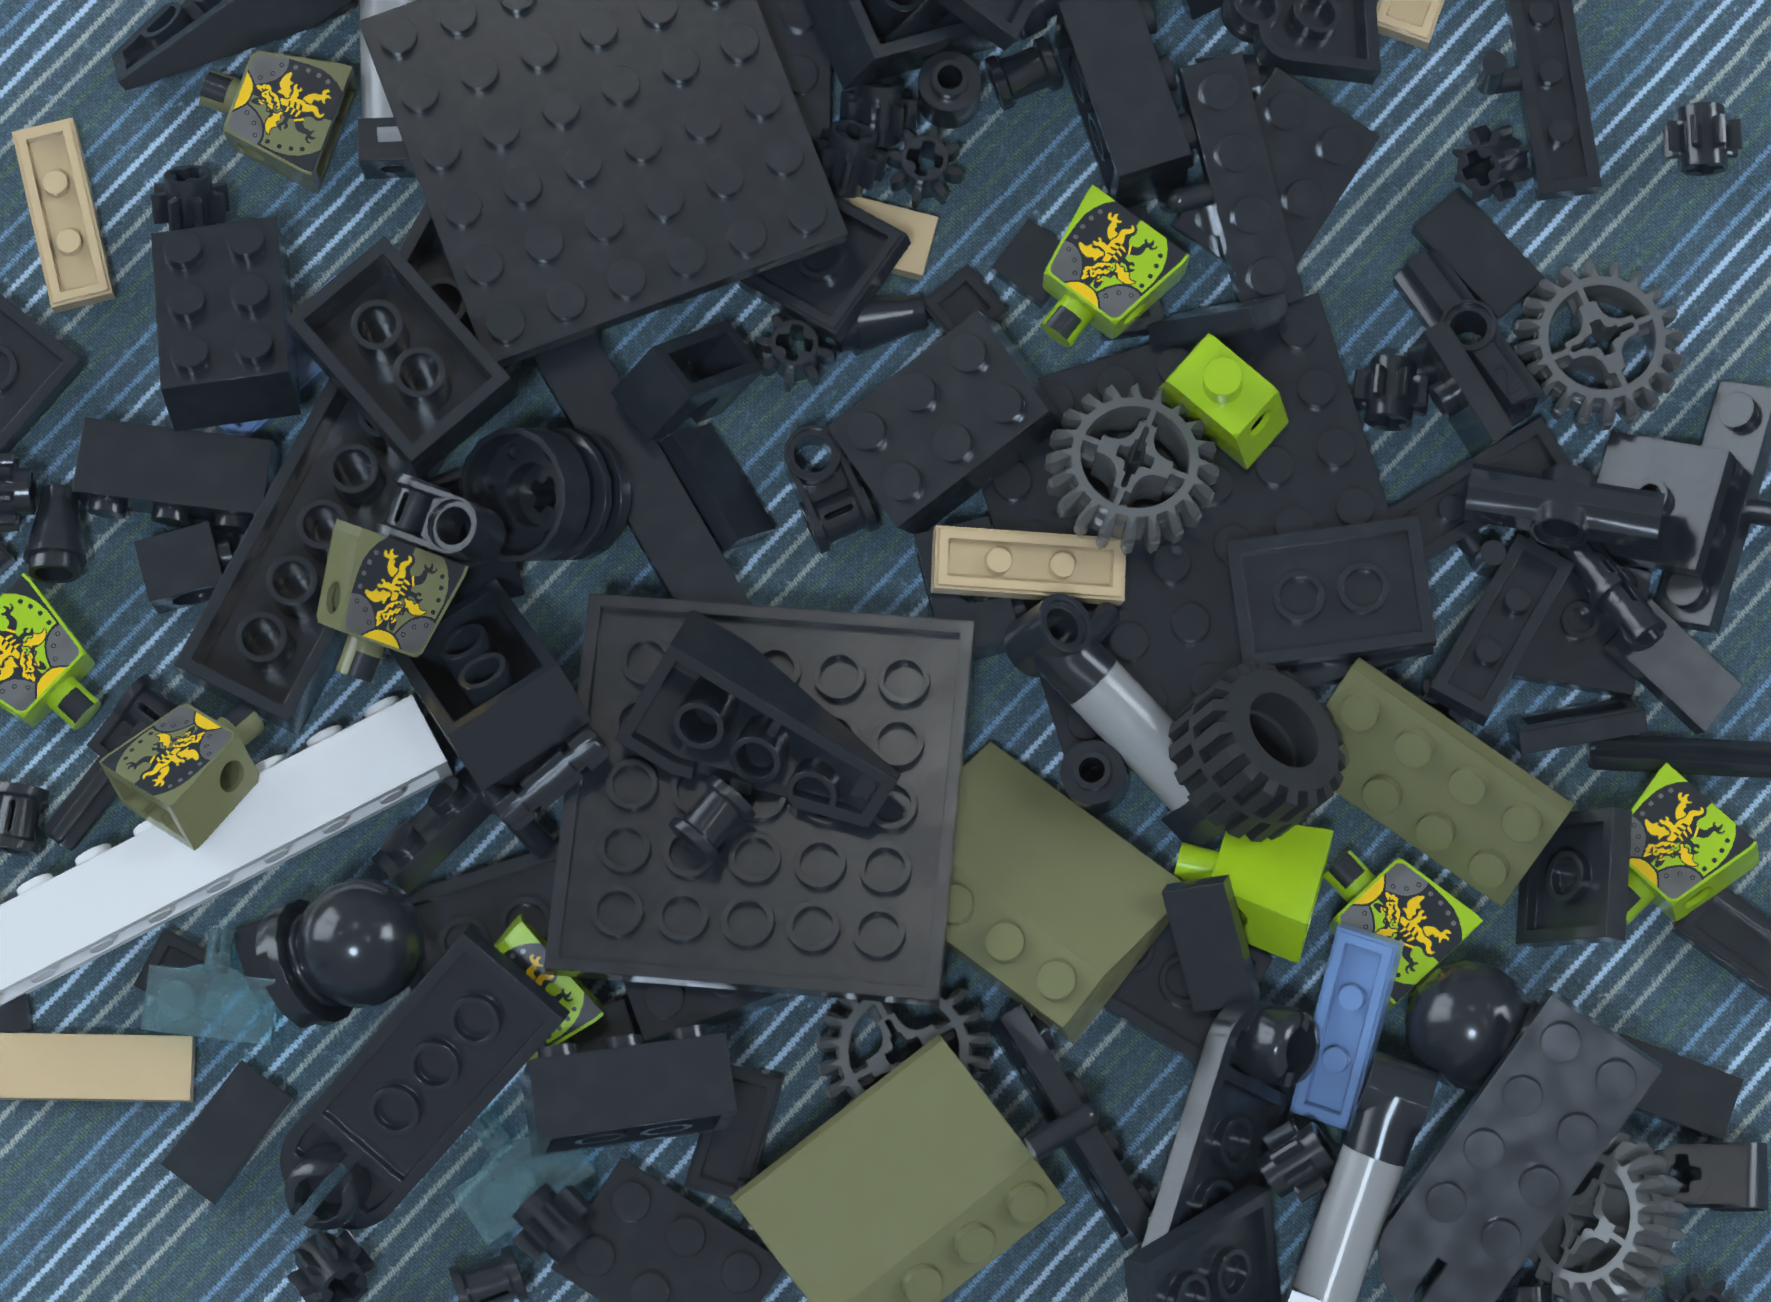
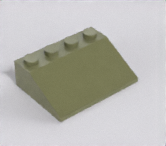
M990 741L962 767L945 948L1020 1005L1022 1004L1025 1009L1074 1045L1168 925L1169 919L1161 892L1167 884L1182 881Z
M939 1034L729 1197L808 1302H941L1066 1203L1041 1166L1033 1159L1024 1143Z

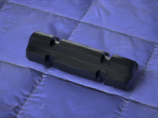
M588 726L581 728L566 741L569 746L568 749L564 752L560 747L519 781L522 787L518 791L511 787L495 801L494 809L500 819L514 831L522 830L537 817L534 810L539 806L546 810L584 778L582 772L584 768L588 767L592 771L608 757L610 750L596 731Z

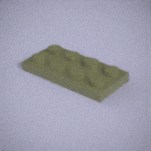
M1360 657L1352 665L1325 705L1334 718L1331 721L1334 729L1340 731L1344 744L1339 749L1346 756V768L1340 771L1344 779L1341 786L1335 792L1501 907L1574 806L1573 803Z

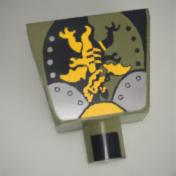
M255 51L249 58L242 79L210 70L201 89L200 105L228 114L223 133L230 147L235 151L304 188L319 193L357 94L359 84L353 67L346 64Z
M337 519L333 529L317 611L318 623L348 634L336 671L373 683L385 647L414 658L419 657L426 648L463 581L469 566Z
M241 700L217 720L189 704L179 705L107 754L99 763L125 807L195 851L258 783L259 772L245 746L264 731L265 726L259 715L247 703Z

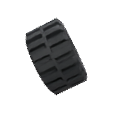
M1245 662L1237 668L1233 666L1175 715L1176 721L1170 726L1168 737L1173 742L1168 747L1169 758L1178 768L1174 775L1179 785H1184L1190 794L1187 798L1195 808L1199 806L1206 813V819L1217 827L1219 824L1225 826L1229 835L1239 839L1246 835L1252 842H1262L1267 837L1271 840L1281 837L1334 795V791L1341 786L1344 779L1340 771L1346 768V756L1339 749L1344 743L1340 731L1334 729L1331 723L1334 718L1327 707L1323 708L1316 700L1317 695L1308 686L1306 688L1301 686L1296 676L1288 671L1280 674L1275 665L1262 663L1257 667L1253 662Z

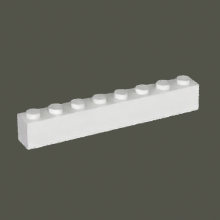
M413 695L402 700L398 696H391L380 700L364 712L365 719L344 730L340 725L328 727L308 739L306 742L307 749L287 759L283 755H275L256 764L255 767L259 772L258 783L195 851L146 820L135 827L133 830L135 836L113 848L108 843L95 846L83 852L75 859L76 867L54 878L51 873L42 874L19 886L16 890L18 896L0 905V1006L24 993L28 994L452 776L450 767Z

